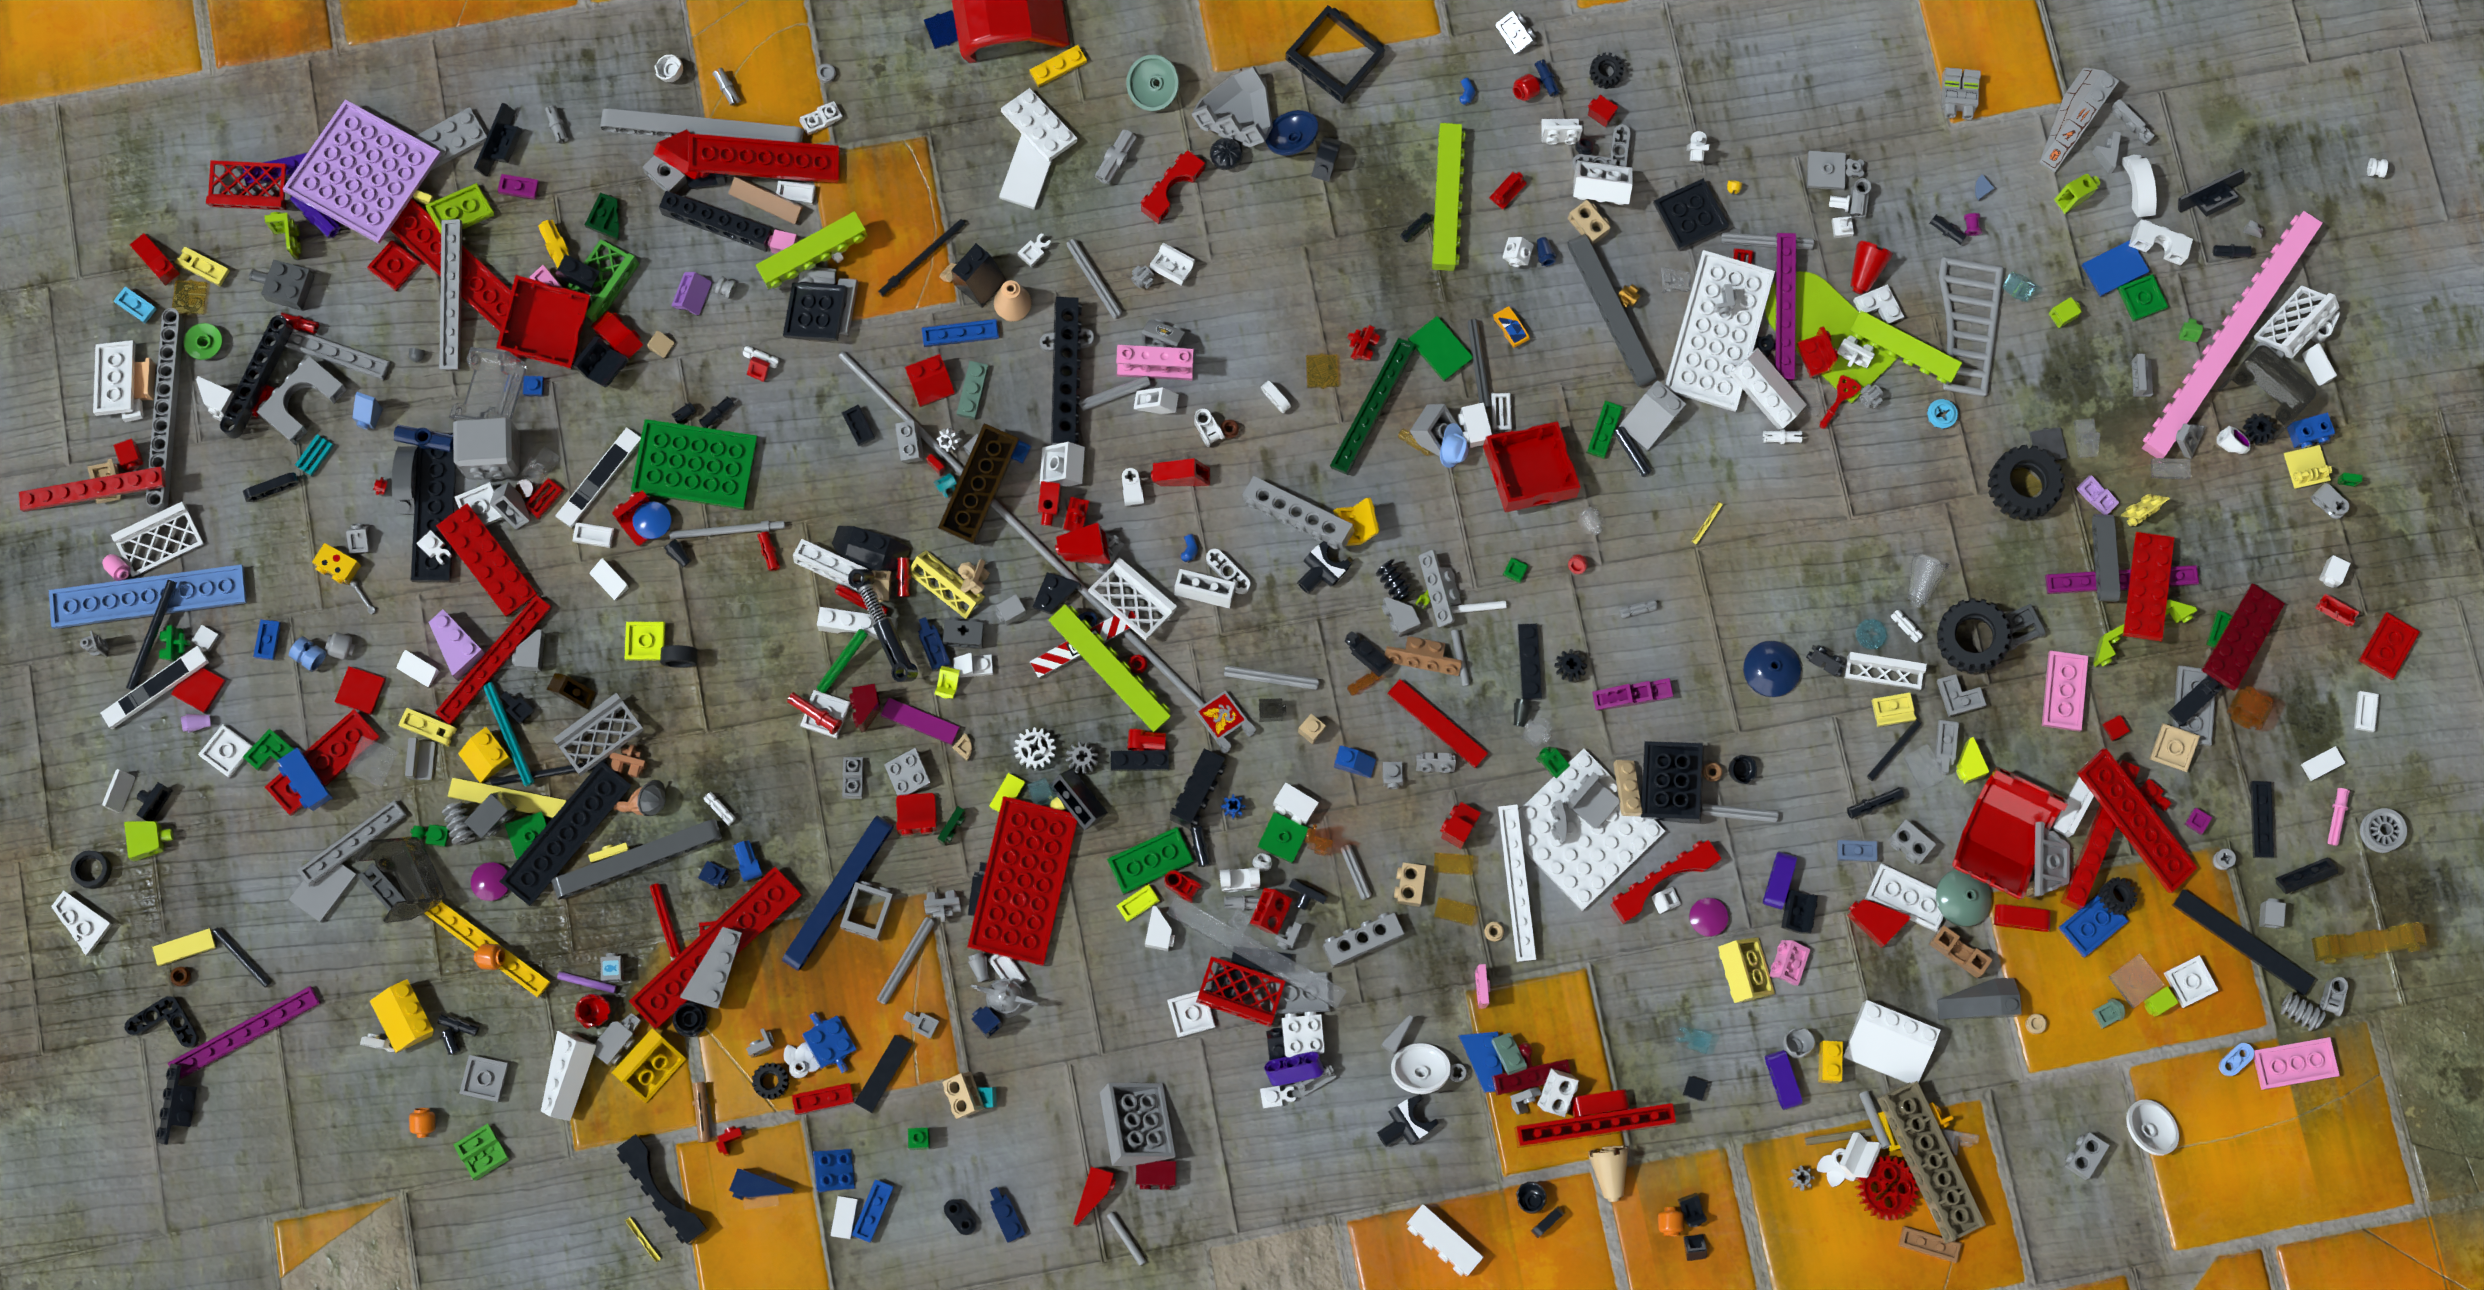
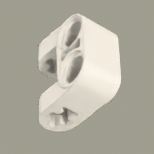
M1259 867L1220 870L1222 892L1259 889Z

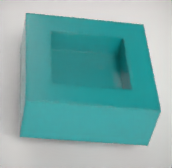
M977 1087L984 1107H997L996 1087Z

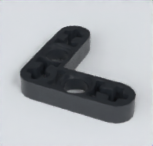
M171 996L162 998L129 1018L125 1023L124 1028L128 1034L139 1036L162 1021L167 1020L182 1046L193 1048L199 1042V1036L179 1001ZM168 1001L171 1002V1003L174 1002V1004L172 1005V1008H173L172 1010H170V1009H164L165 1007L168 1006V1005H167V1002H168ZM157 1007H160L161 1009H164V1010L162 1011V1012L164 1013L163 1016H162L161 1011H160ZM150 1011L157 1013L155 1021H148L147 1015ZM141 1017L143 1021L147 1024L146 1026L144 1024L138 1025L137 1031L131 1030V1028L133 1027V1022L136 1024L142 1022V1020L140 1019ZM177 1017H183L184 1024L182 1027H175L174 1021ZM185 1030L188 1035L193 1036L191 1043L185 1042L187 1037L182 1031Z

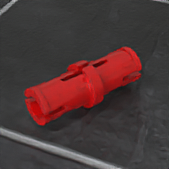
M284 312L281 313V316L295 330H304L313 334L317 333L316 330L319 328L318 322L304 319L300 315L293 316Z
M769 532L759 533L757 537L762 549L761 554L766 560L768 571L779 569L780 565L775 553L776 548L771 542Z
M897 558V597H909V580L911 579V575H909L910 558ZM903 569H904V586H903Z

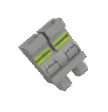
M1945 68L1942 73L1941 110H1944L1945 118H1955L1956 111H1963L1962 118L1972 120L1978 106L1981 71L1964 69L1962 73V69Z

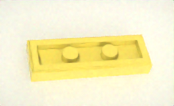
M209 928L152 948L157 966H162L214 949L216 944L212 930Z

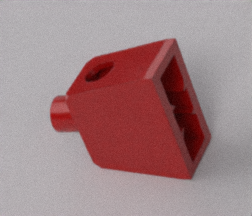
M1041 481L1038 513L1042 515L1041 525L1052 526L1053 516H1058L1062 491L1060 483ZM1052 503V508L1046 509V504Z

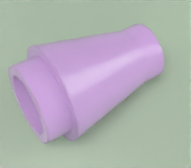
M186 714V716H181L183 732L188 731L190 733L211 726L210 715Z

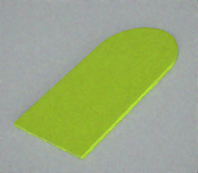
M1797 271L1795 351L1800 355L1796 345L1797 342L1814 337L1819 328L1823 326L1831 335L1830 342L1832 347L1838 351L1844 338L1847 339L1849 336H1852L1853 332L1850 330L1859 312L1823 278L1813 273ZM1776 280L1770 287L1764 309L1767 321L1775 332ZM1865 338L1862 341L1857 339L1858 346L1863 348L1865 344L1869 345V340ZM1881 346L1879 350L1874 348L1873 353L1875 355L1868 367L1865 368L1855 363L1851 367L1847 366L1849 360L1838 354V360L1830 372L1821 374V376L1837 390L1839 378L1841 375L1855 380L1861 386L1860 391H1862L1865 386L1871 385L1900 356L1897 355L1894 358L1886 354L1887 350ZM1859 391V392L1856 393L1853 397H1851V398H1849V399H1847V400H1848L1850 403H1852V402H1854L1862 393Z

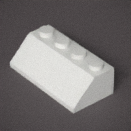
M1758 348L1729 372L1778 430L1788 425L1807 405Z

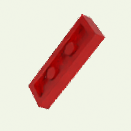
M851 1083L792 1095L795 1115L854 1103Z

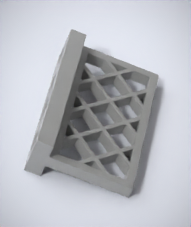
M615 693L554 737L553 740L581 776L644 729L618 694ZM622 709L625 710L624 719L615 718L616 713ZM610 722L608 730H599L601 724ZM614 723H623L621 731H612ZM627 723L637 726L631 732H625ZM587 734H594L592 742L584 741V737ZM598 734L607 735L605 743L596 742ZM611 735H619V740L615 744L609 743ZM572 745H578L576 754L568 753L566 750ZM582 746H591L589 754H580ZM595 746L604 747L601 754L593 755ZM579 758L588 759L587 764L579 768L577 766Z

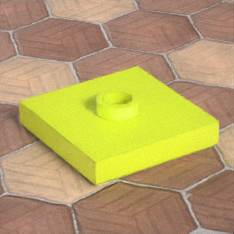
M626 622L625 660L660 661L661 648L665 646L666 623Z

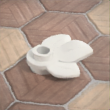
M806 1042L802 1043L797 1049L791 1045L786 1046L784 1061L789 1065V1072L793 1077L803 1078L808 1072H815L820 1068ZM800 1065L803 1069L797 1070L795 1067Z
M1839 1148L1834 1150L1831 1155L1823 1156L1817 1165L1818 1172L1827 1173V1180L1831 1187L1839 1185L1844 1178L1850 1181H1854L1856 1178L1849 1177L1839 1167L1840 1162L1837 1160L1838 1155L1843 1156L1846 1149Z

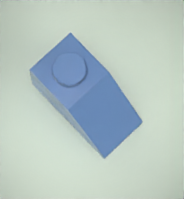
M357 392L352 418L357 423V426L367 430L368 427L375 429L383 408L374 397Z

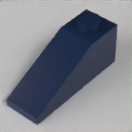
M739 1168L729 1189L730 1192H733L732 1197L744 1200V1197L753 1199L795 1193V1190Z

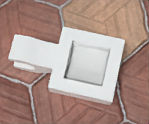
M368 1034L367 1037L361 1038L360 1045L395 1052L389 1046L390 1041L388 1038L381 1040L379 1039L380 1036L375 1034Z

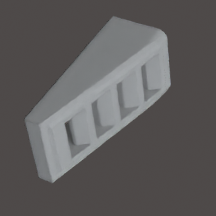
M1410 1015L1406 1017L1384 1040L1381 1047L1393 1054L1396 1053L1413 1017Z

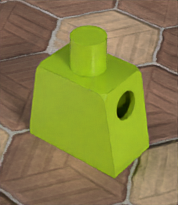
M2084 174L2068 183L2054 200L2064 214L2089 199L2098 189L2100 180L2097 176L2090 177L2089 174Z
M124 822L128 858L132 861H138L163 852V842L174 839L172 829L162 830V826L158 822Z

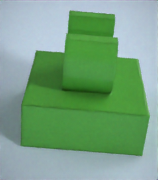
M2189 318L2188 323L2184 322L2179 332V340L2198 342L2203 332V325L2196 324V319Z

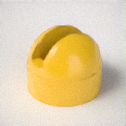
M1728 180V192L1732 194L1734 190V194L1739 193L1743 183Z

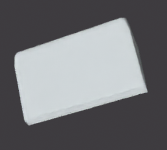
M2319 343L2302 354L2318 386L2332 381L2337 376Z
M603 558L589 573L615 601L629 589L628 585Z
M407 650L403 652L396 667L428 688L439 674L435 667Z
M117 769L102 805L107 809L121 813L135 777Z

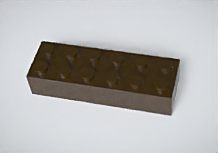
M985 423L983 424L940 521L939 530L973 545L975 544L1020 442L1019 438Z

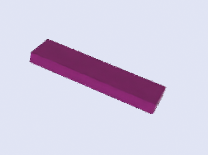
M888 698L881 713V716L949 745L953 744L960 729L959 726L891 698Z

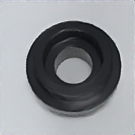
M1580 139L1576 143L1575 149L1579 154L1590 155L1593 152V143L1588 139Z

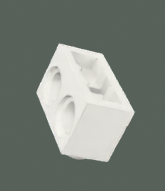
M1551 1068L1537 1105L1545 1112L1565 1117L1571 1107L1573 1094L1578 1089L1579 1080L1572 1074ZM1564 1081H1566L1565 1085L1563 1087H1560L1561 1084ZM1559 1099L1558 1103L1556 1105H1553L1554 1102Z

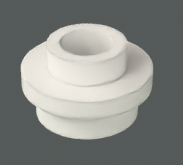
M1263 853L1258 854L1253 859V866L1259 867V871L1271 869L1272 862L1270 856Z

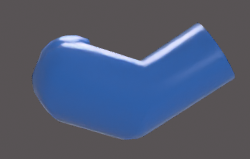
M1469 78L1461 80L1464 92L1459 97V100L1463 105L1472 102L1475 96V89Z
M1189 534L1184 537L1187 548L1185 552L1181 553V559L1184 562L1192 561L1198 552L1194 536Z

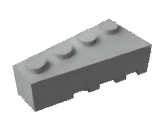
M722 927L680 998L719 1009L742 936L741 932Z

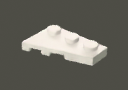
M64 890L51 906L86 956L90 955L112 926L110 922Z

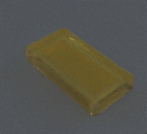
M1435 853L1433 873L1472 876L1474 855Z
M1438 897L1434 917L1472 926L1476 907Z

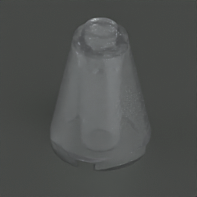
M1917 553L1913 554L1907 597L1911 601L1910 605L1921 608V605L1927 604L1948 572L1949 564L1945 563L1944 566L1940 564V560L1923 554H1920L1918 557Z

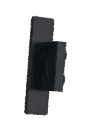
M506 103L501 104L474 165V169L486 177L494 161L509 162L522 132V129L518 126L510 125L515 110Z
M2240 168L2179 197L2178 211L2181 213L2197 206L2207 217L2238 202L2239 196L2232 188L2244 182V170Z
M172 1063L166 1072V1079L168 1081L167 1087L163 1091L164 1105L159 1114L161 1119L160 1127L156 1132L157 1142L168 1145L171 1125L191 1127L197 1087L178 1085L181 1065Z

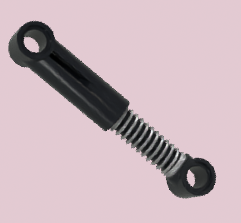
M869 569L852 570L848 575L849 584L861 593L860 595L864 599L866 608H868L867 610L871 614L870 617H872L873 623H875L873 628L892 667L891 674L893 679L897 682L914 681L917 678L918 669L915 664L910 662L891 619L885 617V611H882L884 608H881V602H878V596H875L877 593H874L875 590H873L875 580L873 572Z

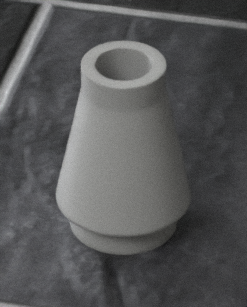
M983 952L968 956V963L978 982L989 979L987 956H984Z

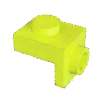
M941 666L935 695L945 699L954 698L958 687L960 670Z

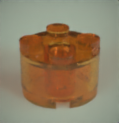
M2246 686L2245 689L2237 691L2227 709V714L2230 713V718L2244 728L2249 729L2252 726L2256 727L2255 730H2261L2273 709L2272 704L2274 701L2268 696L2257 693L2255 688Z

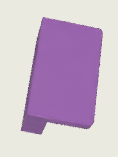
M684 272L671 306L675 309H686L694 315H699L712 282L696 272Z

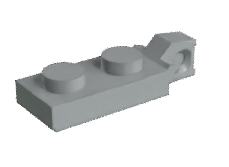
M2118 99L2111 107L2113 115L2118 119H2122L2126 123L2127 129L2137 134L2139 141L2145 145L2151 141L2155 135L2145 127L2146 124L2124 102Z
M1938 721L1935 763H1939V774L1947 775L1949 773V765H1953L1956 759L1959 722Z

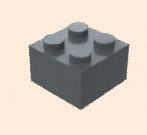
M501 792L491 793L464 823L480 838L495 836L502 829L500 825L505 821L508 822L515 815L513 811L517 807Z

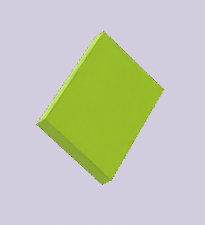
M477 183L426 205V209L440 233L442 220L460 219L462 220V229H465L494 216V211Z

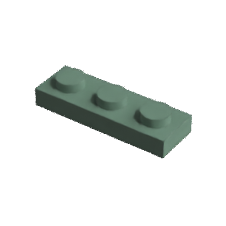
M969 361L956 413L957 416L976 419L988 371L987 364Z

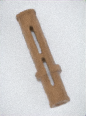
M705 1082L692 1083L694 1094L692 1104L695 1106L698 1143L711 1141ZM699 1094L701 1097L702 1110H700ZM701 1114L703 1116L704 1131L702 1130Z

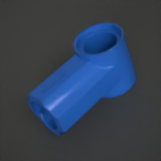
M742 841L734 845L743 881L746 882L763 876L750 841Z

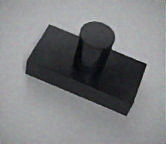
M157 782L151 793L145 790L139 791L137 800L142 802L143 805L136 815L145 821H154L173 791Z
M1294 878L1289 885L1290 888L1301 893L1295 904L1300 909L1306 910L1311 898L1322 904L1328 898V895Z

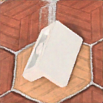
M1853 1133L1839 1163V1167L1849 1177L1867 1178L1880 1151L1881 1144L1879 1142H1867L1860 1133Z

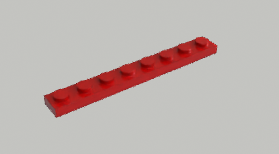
M155 467L20 491V510L25 512L166 487L165 469L163 467Z
M535 595L435 713L449 725H452L483 689V686L491 680L516 651V647L528 637L552 607Z

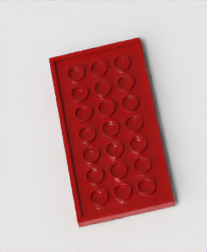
M1006 796L1002 797L967 948L1039 966L1044 965L1077 820L1070 812Z

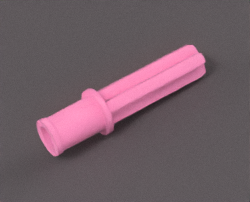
M2337 788L2335 804L2332 805L2334 813L2327 843L2333 846L2339 844L2345 810H2348L2347 802L2350 794L2348 789Z

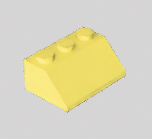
M1758 937L1735 940L1718 946L1719 956L1725 969V976L1728 980L1734 1003L1746 1002L1775 994Z

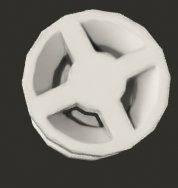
M2370 158L2367 175H2378L2384 178L2388 169V161L2386 159L2379 161L2376 158Z

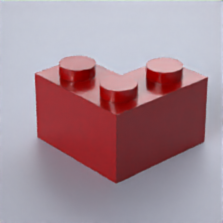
M1460 802L1459 806L1454 805L1449 814L1452 816L1451 819L1446 818L1440 831L1443 833L1441 838L1461 849L1481 812L1463 802Z

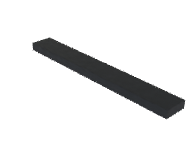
M2185 889L2180 892L2172 904L2173 907L2304 996L2315 979Z

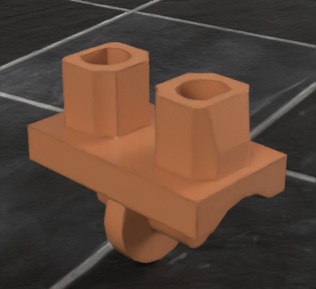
M633 744L630 745L629 749H621V753L627 754V756L612 753L609 757L612 760L611 769L614 772L622 773L624 764L629 765L628 775L635 778L640 777L642 770H646L648 764L644 760L633 758H640L641 752L635 751L636 746Z

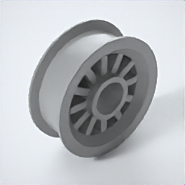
M2381 808L2368 814L2362 820L2360 836L2369 849L2379 853H2386L2403 844L2407 836V826L2399 813L2391 809ZM2381 826L2386 829V835L2380 831Z

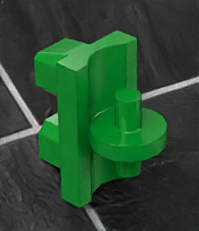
M169 625L167 630L160 632V640L166 643V648L160 649L159 658L174 662L182 657V653H185V647L191 645V641L185 640L183 629Z

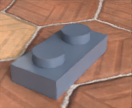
M1838 840L1837 861L1876 862L1877 841Z

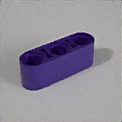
M1780 851L1777 852L1763 899L1764 905L1782 910L1795 869L1796 856Z
M1785 1050L1765 1055V1062L1781 1108L1785 1110L1801 1105L1802 1097Z
M1307 1052L1294 1055L1293 1057L1270 1060L1264 1066L1267 1077L1273 1086L1317 1078L1324 1073V1067L1317 1052Z

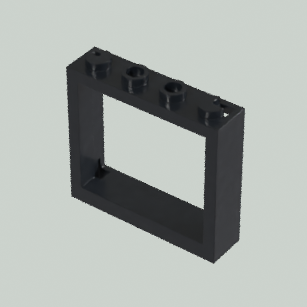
M1327 5L1288 49L1285 60L1343 104L1384 57L1385 49L1380 42L1372 40L1366 31L1358 29L1352 20L1345 19L1339 10ZM1327 17L1374 53L1344 88L1297 53Z

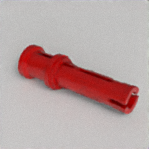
M795 692L791 693L788 697L787 703L813 718L818 726L825 727L829 730L830 734L834 735L840 729L842 720L829 715L827 710L818 709Z

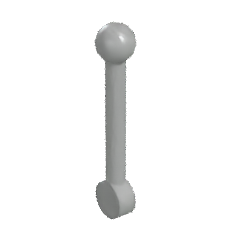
M355 580L351 581V587L355 588L367 606L368 613L371 615L375 614L376 609L369 604L359 589L358 582Z

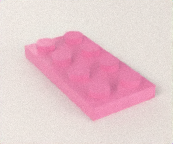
M2049 651L2042 726L2079 732L2082 730L2088 656Z
M2330 1037L2254 1050V1062L2261 1090L2340 1076Z

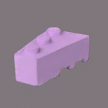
M443 609L429 621V625L452 676L459 680L485 653Z

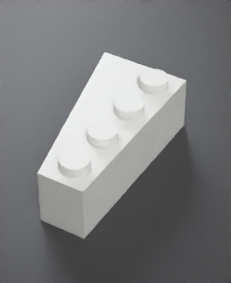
M557 1031L541 1112L553 1118L571 1120L596 1045L578 1035Z

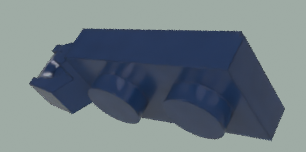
M926 617L919 619L922 630L918 631L919 638L932 671L940 669L941 666L950 665L937 628L934 625L929 626Z
M997 1187L991 1189L990 1192L994 1200L990 1201L991 1208L1007 1243L1026 1235L1007 1195L1001 1196Z

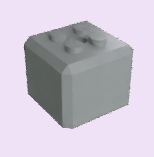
M496 418L453 422L454 463L467 479H503L505 477H516L520 473V432L511 419Z

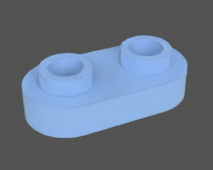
M2247 1043L2236 1045L2220 1060V1072L2225 1076L2236 1075L2253 1059L2254 1050L2252 1046ZM2240 1050L2244 1051V1057L2240 1056ZM2227 1063L2231 1065V1070L2226 1068Z

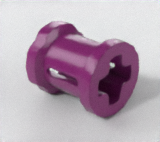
M1979 213L1964 215L1967 228L1965 234L1967 236H1977L1982 233L1979 225Z

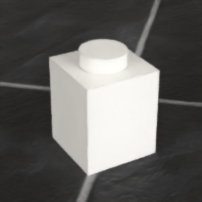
M2334 555L2326 561L2319 580L2323 581L2328 587L2337 588L2343 583L2351 563Z

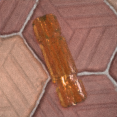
M1371 671V674L1368 673L1358 679L1355 684L1352 683L1347 686V690L1353 696L1358 693V690H1363L1374 683V680L1377 681L1382 678V675L1378 677Z

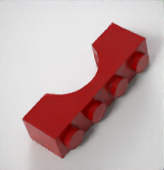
M1188 150L1177 157L1173 168L1169 167L1166 170L1162 181H1157L1152 188L1151 194L1145 195L1141 201V212L1157 224H1160L1170 212V203L1167 199L1169 189L1179 182L1194 183L1205 170V162Z

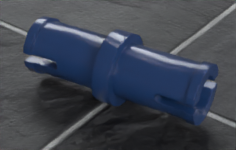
M1542 59V63L1541 60L1537 61L1534 66L1549 96L1553 97V94L1554 96L1558 95L1560 89L1545 59Z

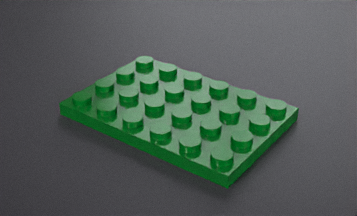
M644 419L631 493L643 490L647 496L744 510L758 437L757 435Z

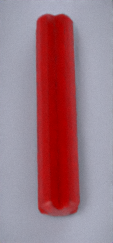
M838 584L835 589L837 595L866 610L868 609L859 593L842 584ZM882 606L881 608H884L882 611H885L884 614H887V608Z

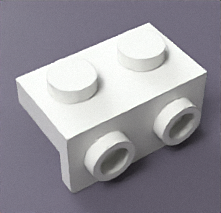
M1162 243L1158 254L1150 263L1149 268L1182 286L1192 272L1195 260Z

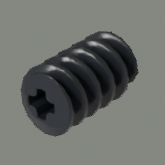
M1391 559L1378 569L1376 576H1382L1380 582L1385 583V589H1390L1388 594L1390 596L1394 595L1392 599L1401 601L1412 595L1415 590H1408L1411 584H1404L1407 577L1400 578L1403 571L1396 572L1399 565L1392 566L1395 559Z

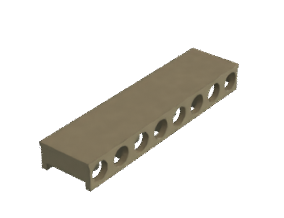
M1918 1081L1909 1082L1877 1097V1101L1886 1116L1898 1145L1901 1147L1900 1149L1945 1244L1985 1226L1982 1215Z

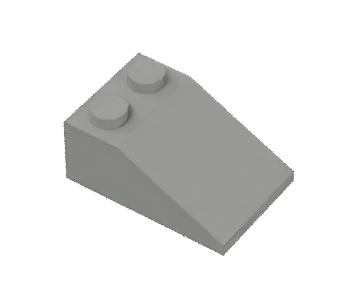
M1657 380L1619 427L1622 426L1633 440L1648 451L1681 414L1686 403Z

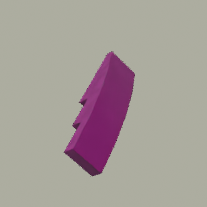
M1670 678L1652 682L1645 681L1632 685L1625 684L1592 692L1596 711L1674 698Z

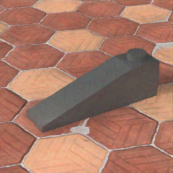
M1994 978L1937 1000L1938 1020L2008 1018L2021 1015L2020 994L2014 978Z

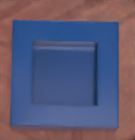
M524 376L523 395L543 397L544 377Z

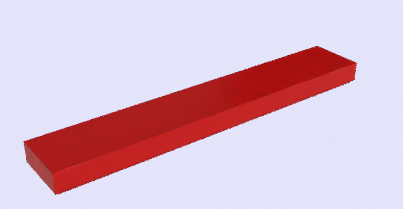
M1401 679L1387 693V695L1472 767L1476 768L1487 756L1488 753Z

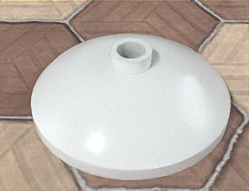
M1422 1043L1412 1044L1396 1053L1391 1063V1073L1394 1081L1402 1089L1411 1093L1426 1094L1440 1089L1447 1082L1450 1076V1062L1445 1053L1435 1046Z
M2146 1099L2139 1100L2130 1106L2126 1121L2129 1133L2136 1144L2153 1155L2163 1156L2172 1152L2178 1144L2179 1131L2174 1118L2168 1110L2159 1103Z

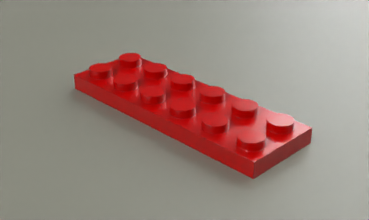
M468 503L436 525L505 617H508L537 595Z
M2142 532L2135 533L2123 636L2162 642L2174 537Z
M353 709L303 754L323 784L327 786L374 745L380 737L359 713ZM280 773L265 788L284 810L292 816L303 807L299 801L301 796L298 792L294 793L288 783L291 781L288 776L284 777Z

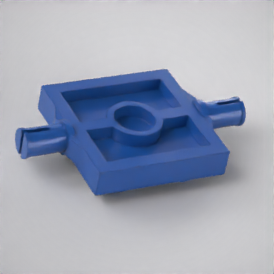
M817 1012L810 1014L809 1017L815 1026L803 1033L802 1037L820 1069L837 1064L842 1074L847 1072L849 1068L845 1064L844 1059L847 1055L856 1051V1048L838 1016H835L827 1021H821Z

